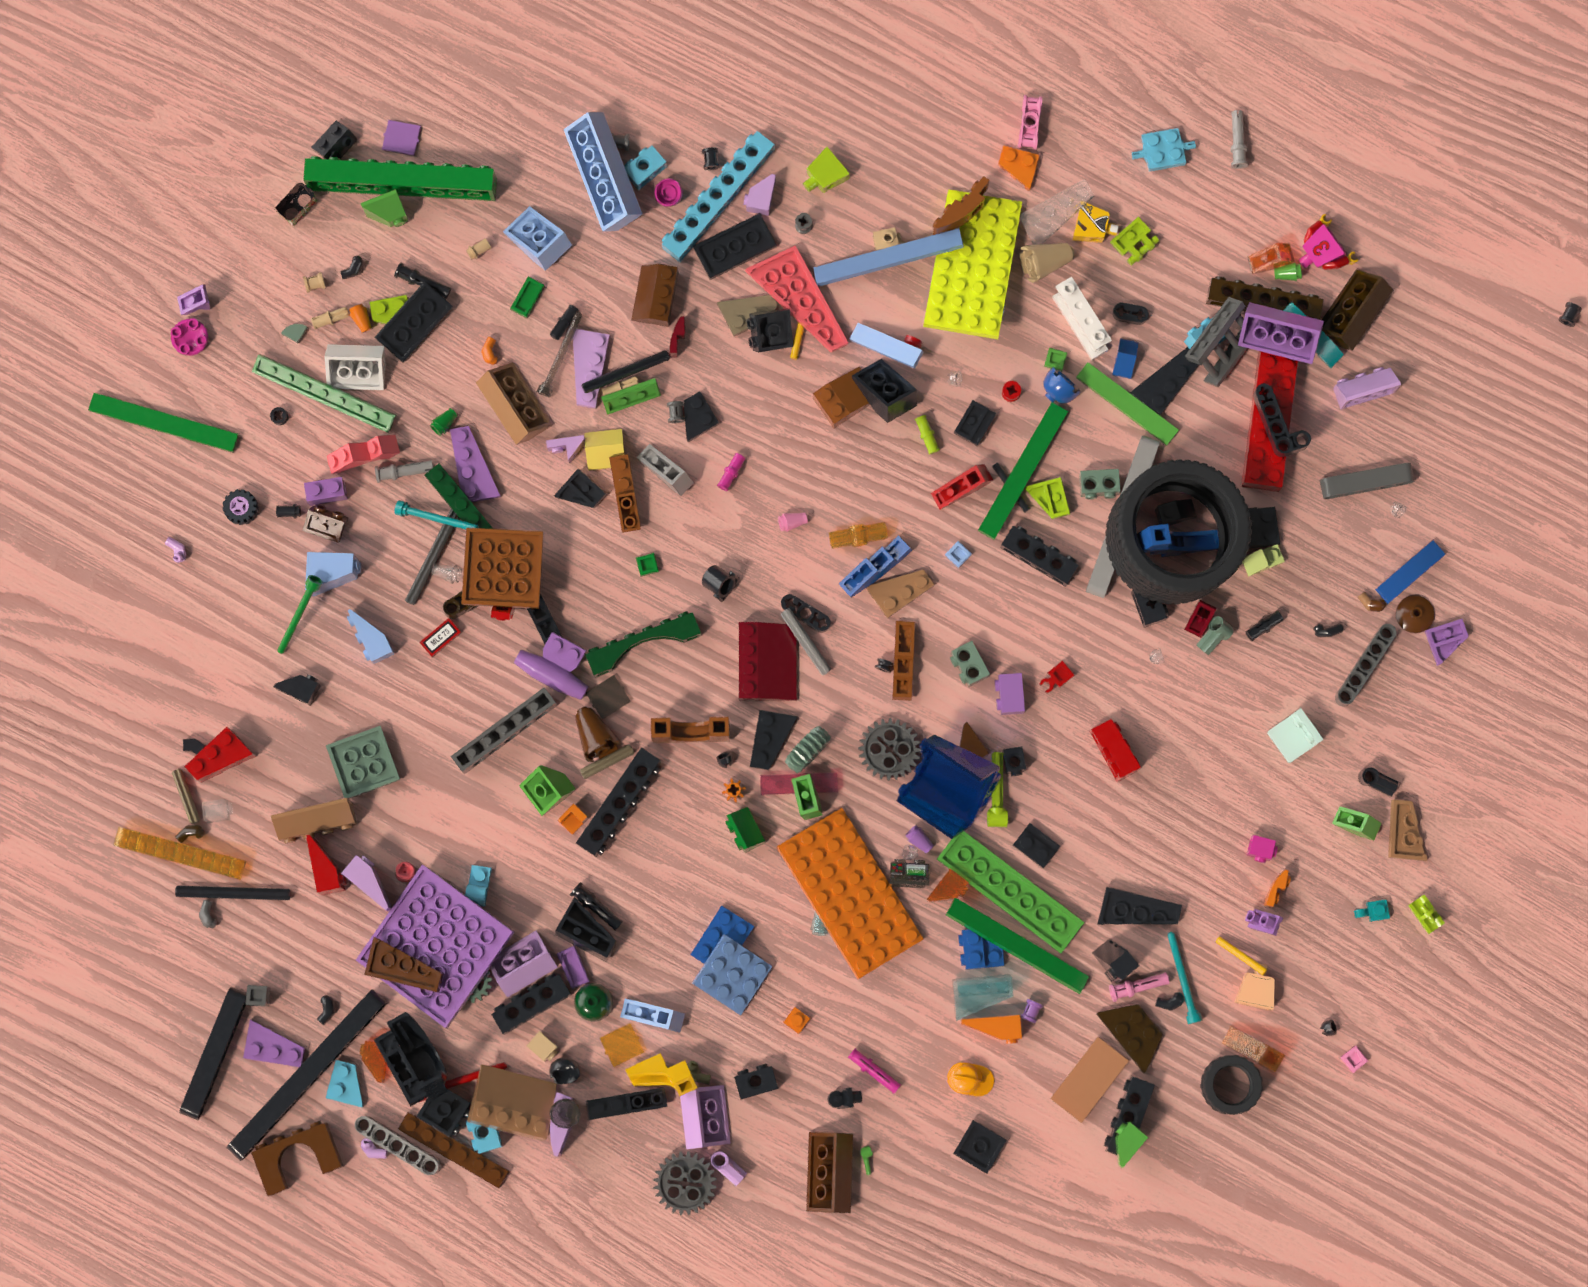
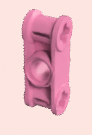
M1024 95L1023 113L1018 148L1023 146L1032 147L1033 150L1037 149L1039 117L1043 99L1041 96L1033 98ZM1027 119H1033L1035 124L1029 126L1026 124L1025 121Z

